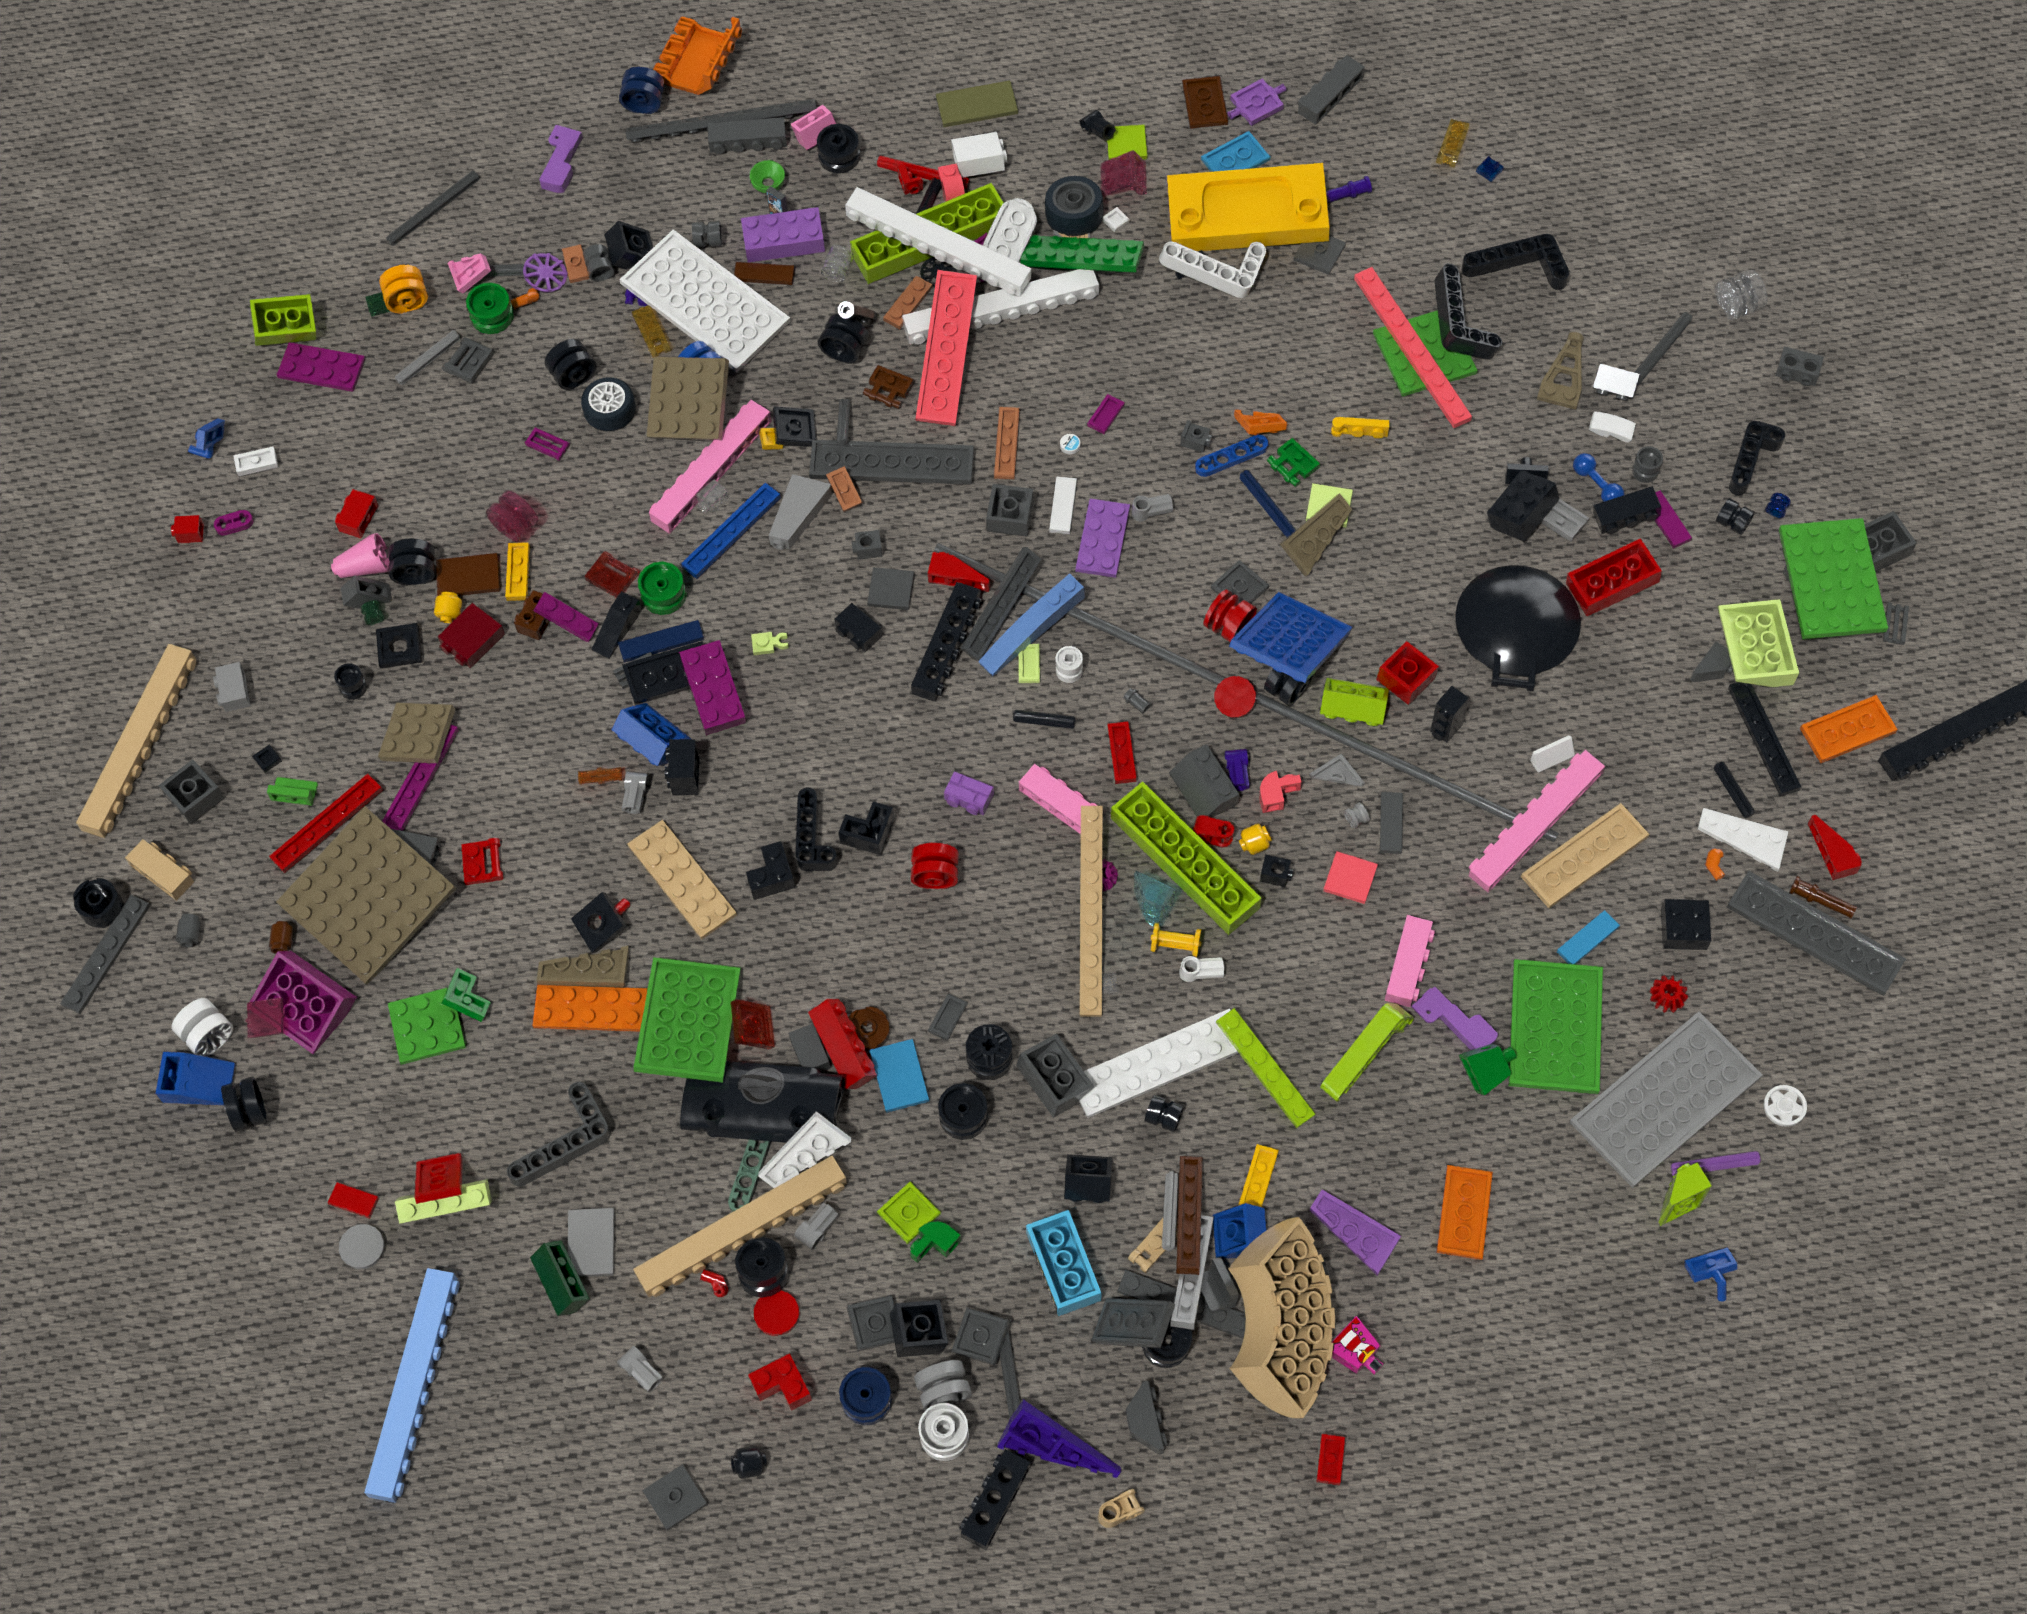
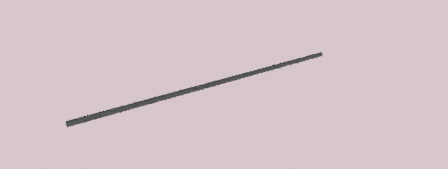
M940 543L935 547L934 552H946L949 555H954L980 574L999 583L1002 582L1006 575ZM1027 584L1021 592L1037 601L1046 594ZM1073 607L1066 613L1216 685L1226 678L1077 607ZM1256 692V703L1511 823L1518 815L1511 810ZM1549 829L1543 835V838L1555 842L1559 833Z

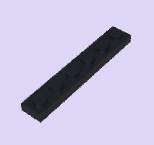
M1742 682L1730 684L1728 690L1779 796L1800 791L1801 785L1752 684Z

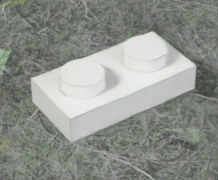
M274 447L234 455L238 476L278 468Z

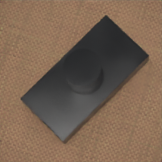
M1523 457L1520 460V464L1507 463L1505 484H1510L1521 470L1547 479L1548 465H1532V459L1529 457Z

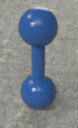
M1582 453L1574 459V471L1580 476H1590L1602 489L1601 498L1603 502L1625 495L1620 485L1616 483L1608 484L1595 470L1596 461L1592 455Z

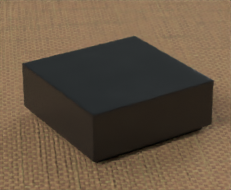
M270 744L252 756L264 773L282 762Z

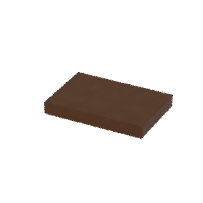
M1220 76L1182 80L1190 129L1228 125Z
M497 553L436 560L438 596L441 595V592H452L458 594V596L500 591Z

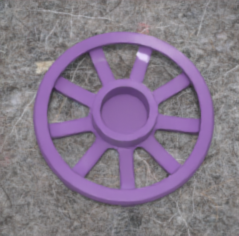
M535 253L525 261L523 275L527 283L534 289L541 292H554L565 284L567 271L563 261L550 255V253ZM539 258H546L544 265ZM535 259L539 267L531 264L530 262ZM549 259L555 261L556 263L552 266H549ZM560 266L562 271H554L553 269ZM529 267L537 272L527 274L526 270ZM553 275L564 276L562 282ZM537 276L538 280L534 285L528 278ZM551 279L558 284L556 288L551 289ZM541 281L546 282L547 289L538 287Z

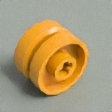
M394 266L380 276L379 284L385 305L391 312L398 314L420 309L427 302L428 294L421 271L416 266Z

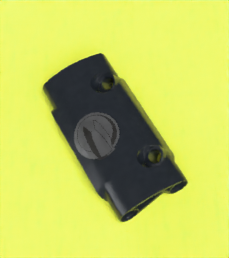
M726 1061L723 1082L686 1078L681 1105L680 1128L681 1130L690 1131L703 1130L710 1137L787 1143L815 1112H818L837 1127L836 1114L845 1090V1076L822 1074L819 1070L809 1067Z

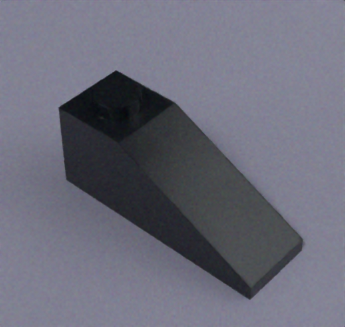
M622 591L609 609L591 649L592 651L610 659L619 646L618 642L623 640L642 612L639 599Z

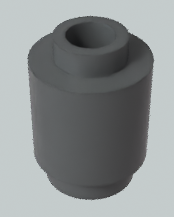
M183 914L181 919L178 920L176 941L180 943V946L189 948L193 944L198 943L201 923L197 915Z

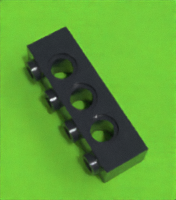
M1006 1449L1002 1455H997L993 1463L995 1469L992 1475H987L983 1481L982 1488L984 1490L981 1496L974 1498L970 1507L973 1509L969 1518L964 1517L959 1527L961 1538L986 1551L1031 1467L1029 1461ZM1003 1473H1007L1012 1477L1007 1483L1000 1482L998 1478ZM992 1494L1000 1496V1501L996 1504L989 1503L987 1499ZM980 1515H986L989 1518V1522L985 1525H980L976 1522V1519Z

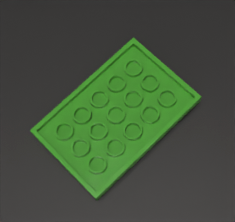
M1863 518L1780 525L1779 533L1802 639L1887 632L1888 624Z
M653 957L634 1062V1072L723 1082L740 968Z
M1514 959L1510 1047L1515 1051L1517 1058L1509 1062L1511 1075L1509 1076L1508 1086L1599 1094L1603 967Z

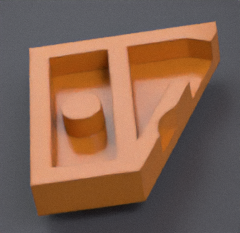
M1235 410L1234 412L1235 419L1251 435H1259L1265 432L1277 433L1278 431L1286 430L1287 422L1280 414L1253 411V416L1243 415L1241 410Z

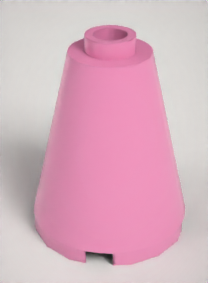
M378 533L371 534L334 558L333 564H331L333 573L340 578L389 572L390 561L389 557L387 558L385 550L387 547L382 537Z

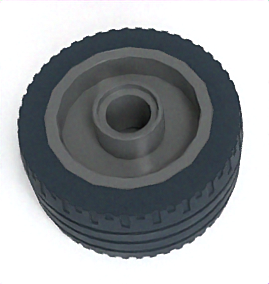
M1067 176L1058 179L1050 185L1045 196V215L1049 226L1053 230L1067 236H1081L1091 233L1100 225L1104 212L1103 196L1101 189L1095 182L1083 176Z

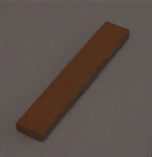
M1180 1156L1176 1274L1199 1275L1202 1157Z

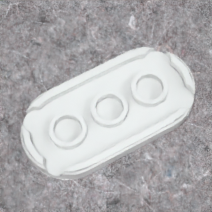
M1020 198L1006 201L1000 207L982 246L1019 262L1037 222L1032 205Z

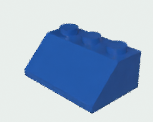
M647 703L621 709L612 727V731L621 740L629 743L636 752L644 755L651 764L656 766L668 763L665 750L666 747H669L670 739H691Z

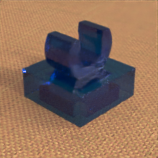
M1488 156L1477 167L1476 172L1492 182L1503 171L1504 166Z

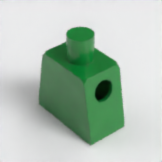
M1489 1044L1459 1055V1058L1476 1093L1486 1095L1511 1075V1070L1507 1063L1516 1059L1517 1056L1512 1047L1501 1051L1499 1046Z

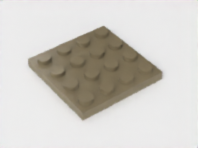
M654 357L647 437L722 440L729 360L726 358Z

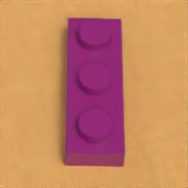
M546 592L542 594L533 610L586 642L590 640L599 624Z

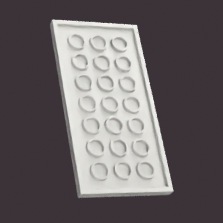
M672 230L620 278L621 285L695 341H703L720 357L728 359L729 367L736 373L790 323L789 316L675 230Z

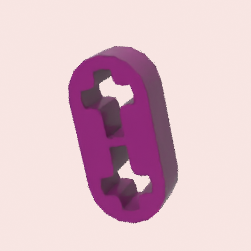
M247 510L229 513L216 518L214 521L216 532L222 536L246 530L253 525V517ZM242 517H245V518H246V519H245L246 522L242 523V522H241V520H242L241 518H242ZM222 523H226V528H221Z

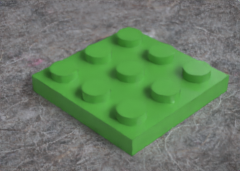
M447 988L388 1003L401 1065L466 1048L458 1011L441 1004Z

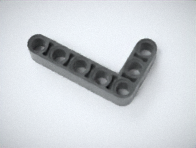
M575 1082L568 1089L571 1102L584 1125L509 1164L507 1175L513 1185L518 1187L524 1186L609 1140L611 1134L609 1127L588 1087L584 1083ZM578 1092L585 1093L581 1098H575ZM588 1110L595 1111L591 1116H584ZM599 1128L605 1129L600 1135L594 1134ZM584 1139L581 1145H574L576 1140ZM557 1150H564L561 1156H554ZM538 1160L544 1161L543 1165L539 1167L534 1166ZM517 1171H524L521 1177H514Z

